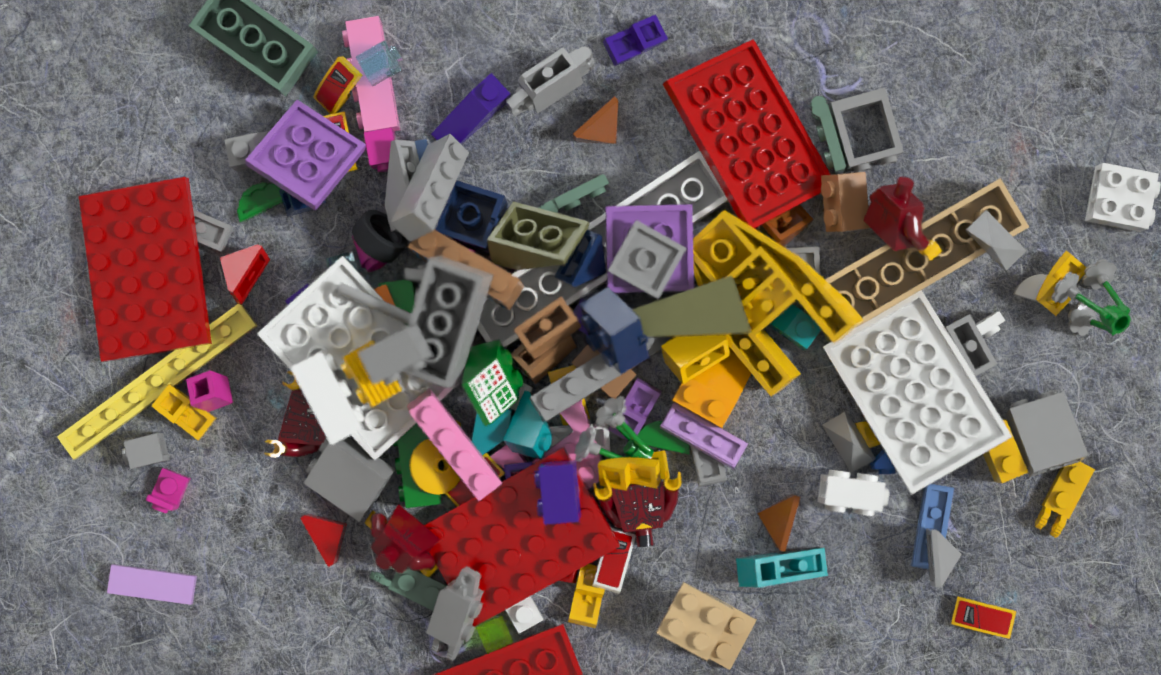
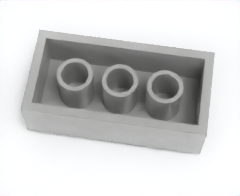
M443 256L429 258L408 327L418 324L433 356L424 360L425 367L410 373L409 369L403 372L448 389L459 384L493 274Z

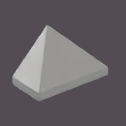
M987 210L965 230L1004 271H1007L1026 252L1018 241Z
M847 411L822 424L851 473L876 459Z
M926 528L930 585L939 588L943 586L962 554L938 530Z

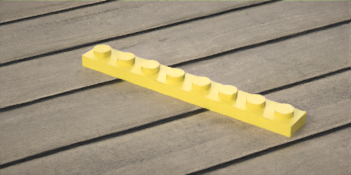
M237 304L209 325L212 344L174 350L57 436L73 460L78 459L154 403L168 384L174 387L256 328L258 325L244 306Z

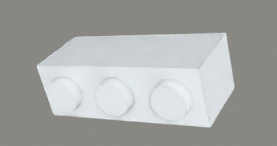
M323 350L290 367L331 445L363 429L362 422L366 419L358 405L353 407L348 397L352 395V392L345 379L339 380L335 372L339 368L331 353L326 355Z

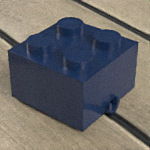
M456 180L434 230L465 248L490 256L487 239L504 216L508 202L504 195Z
M609 287L580 303L583 315L580 317V320L588 333L586 341L593 351L598 350L608 367L613 366L620 374H623L649 358L646 345L649 338L643 333L640 318Z

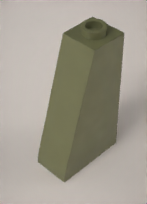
M732 276L633 309V312L641 320L644 335H647L648 338L752 333L735 280Z

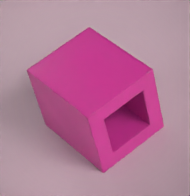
M390 127L364 132L369 165L372 169H377L378 172H387L391 141L396 140L394 130Z
M210 370L186 379L191 406L210 412L233 403L227 376Z

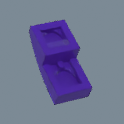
M653 15L632 24L630 28L605 38L603 44L614 66H617L666 42L668 38L657 16Z

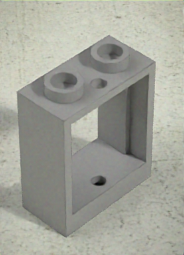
M885 87L834 101L828 105L846 164L845 171L853 169L854 172H863L871 169L870 164L880 162L881 166L898 161L897 157L904 151ZM879 104L891 148L854 159L842 114Z

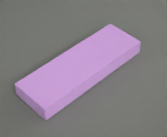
M675 402L660 425V429L733 470L748 445L743 440Z
M113 564L110 569L107 593L191 605L193 604L197 576Z

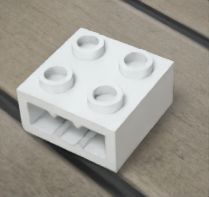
M1107 163L1095 166L1085 221L1138 232L1149 229V226H1152L1155 219V210L1152 209L1154 198L1156 199L1160 192V182H1157L1159 174Z
M829 470L828 475L821 474L818 502L825 504L824 509L845 513L846 507L853 508V513L874 516V511L882 512L883 506L888 504L889 489H885L886 483L878 481V476L857 473L856 478H849L850 472Z

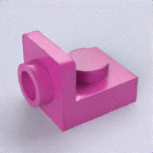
M162 468L152 494L147 495L146 501L153 503L151 506L153 509L163 513H167L168 510H177L190 478L167 468Z

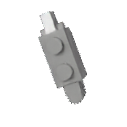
M582 46L568 54L563 47L523 73L518 79L519 87L515 90V94L506 100L507 107L514 117L527 109L529 111L534 109L538 114L582 85V77L588 74L589 71H592L595 66L591 48Z
M467 566L461 570L457 579L450 582L448 586L439 592L426 632L434 637L431 650L436 653L443 648L444 643L449 645L446 658L451 661L458 655L462 642H468L475 630V627L472 625L473 621L479 615L483 603L480 601L484 591L479 589L481 574Z

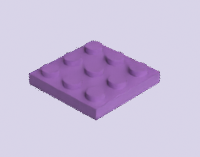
M296 100L246 158L245 162L246 166L316 211L364 153L366 144L299 100Z
M692 204L605 207L607 270L634 221L637 220L687 248L663 291H688L694 289ZM607 271V287L614 293L645 292Z

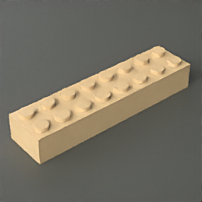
M1000 178L922 223V233L928 240H934L942 251L933 260L930 261L926 255H921L916 247L893 251L886 244L825 280L861 316L864 321L858 325L860 326L986 253L965 231L985 210L1012 236L1029 228V225ZM821 329L827 341L832 342L831 339L826 335V333Z

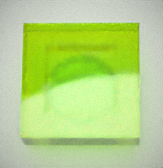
M502 615L476 626L487 654L513 642V638Z

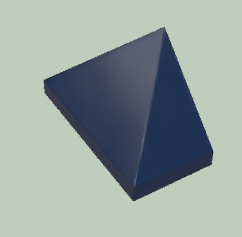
M586 230L565 265L559 266L554 277L577 287L605 274L606 265L602 236Z

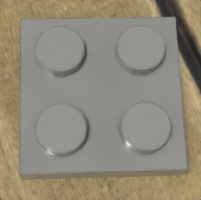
M635 220L607 271L659 299L687 248Z

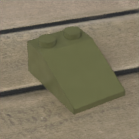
M513 201L487 239L492 263L514 270L565 265L590 226L589 221Z

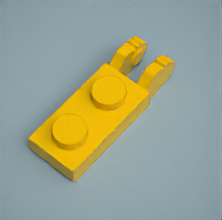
M1082 462L1060 468L1041 505L1043 507L1034 526L1041 530L1046 525L1051 511L1058 514V517L1051 527L1050 535L1055 538L1058 537L1066 525L1067 519L1073 513L1095 469Z

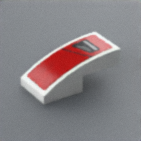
M611 528L620 543V547L600 557L592 586L620 594L633 549L635 534Z

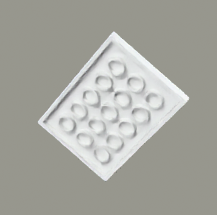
M342 256L257 334L290 370V367L323 350L326 355L332 354L339 368L335 370L339 380L345 379L352 392V395L348 397L353 407L358 405L366 419L362 422L363 429L351 436L376 460L417 423L408 411L407 405L429 388L441 401L457 385L448 389L402 371L399 373L401 379L398 380L402 391L372 408L369 403L363 405L355 391L359 388L354 378L349 380L341 368V364L345 363L342 357L373 339L378 343L408 326L399 320L337 293L342 282L384 301L346 258Z
M922 290L856 327L836 343L830 342L823 346V350L911 495L1012 437Z

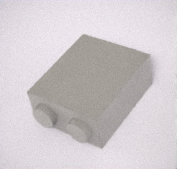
M1048 391L1039 395L1038 400L1029 403L1027 399L1011 404L1012 408L1005 414L1028 470L1029 478L1081 462L1089 456L1064 392L1055 394L1054 391Z
M349 437L332 445L326 438L319 448V451L322 452L319 459L314 458L306 469L309 475L304 484L360 522L369 512L396 469L380 458L374 460L360 444Z

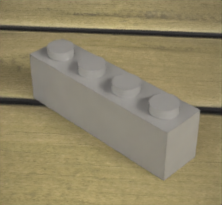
M451 134L427 145L391 220V224L410 242L434 231L469 154Z

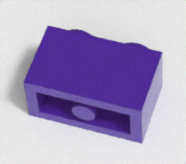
M576 460L541 463L539 471H535L536 488H541L542 498L537 500L539 517L543 516L544 524L579 522L581 509Z

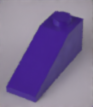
M490 73L456 106L431 135L436 140H439L451 134L462 145L506 105V100L511 97V94Z

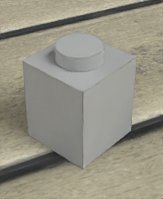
M163 433L124 441L125 448L122 449V455L125 464H129L130 469L170 460Z

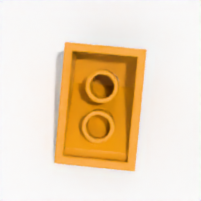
M730 347V356L685 384L681 382L671 401L719 428H723L751 375V372Z

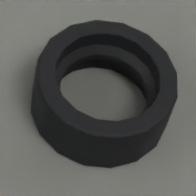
M378 210L364 212L352 229V235L357 245L367 255L383 263L393 262L407 247L408 239L400 232H391L387 214Z

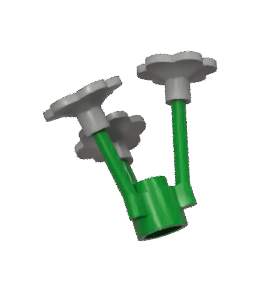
M1100 259L1096 264L1087 266L1085 269L1086 275L1082 278V282L1085 286H1091L1095 290L1101 287L1105 288L1117 306L1107 305L1102 309L1081 295V291L1076 288L1079 280V275L1068 272L1056 284L1055 292L1052 295L1054 302L1061 304L1068 297L1074 301H1080L1076 308L1071 309L1068 313L1070 321L1068 329L1070 332L1084 336L1088 333L1089 329L1097 327L1111 335L1122 333L1128 328L1131 321L1129 316L1131 309L1121 301L1110 285L1114 279L1113 274L1117 270L1114 263H1108L1106 259ZM1096 313L1099 314L1101 322L1097 321L1095 317Z
M622 396L616 399H608L604 406L596 412L598 418L592 426L596 428L608 424L613 429L616 428L629 441L623 449L626 457L651 459L653 450L627 425L625 417L622 415L626 411V400ZM588 427L586 431L581 433L574 452L577 462H581L589 453L594 455L601 454L611 459L625 458L601 448L600 444L595 443L594 429Z

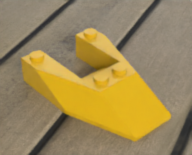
M725 210L693 238L694 277L698 287L732 276L735 280L752 333L724 336L728 339L729 347L771 397L783 390L801 373L764 328L796 300L801 303L833 343L843 339L864 321L851 304L801 257Z

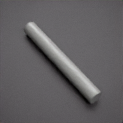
M341 282L337 293L409 325L411 313Z

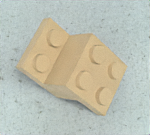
M683 582L656 633L708 661L710 659L730 670L756 619L707 592L704 593Z

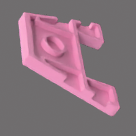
M582 400L560 413L573 432L544 453L543 458L565 447L570 458L575 460L576 454L574 452L580 435L590 427ZM506 444L490 456L502 468H504L505 464L527 462L522 454L512 452ZM589 453L581 462L576 461L577 470L588 489L594 483L599 482L598 463L602 460L601 454L594 455ZM536 458L535 460H533V463L539 461L540 459Z

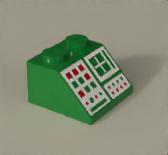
M500 339L470 347L465 363L462 386L484 426H488L519 399L523 379L520 371L515 370L511 354L508 349H504Z

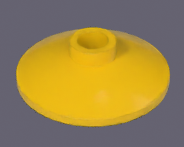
M430 438L422 441L414 449L410 459V473L413 481L421 490L429 494H444L458 484L461 477ZM440 460L444 464V468L442 471L438 468V462Z

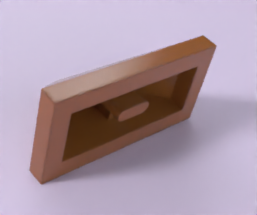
M614 96L573 133V139L576 142L616 144L618 99Z
M798 205L764 223L762 226L775 242L784 247L814 219L801 205Z
M791 494L757 513L776 548L780 551H786L800 496Z

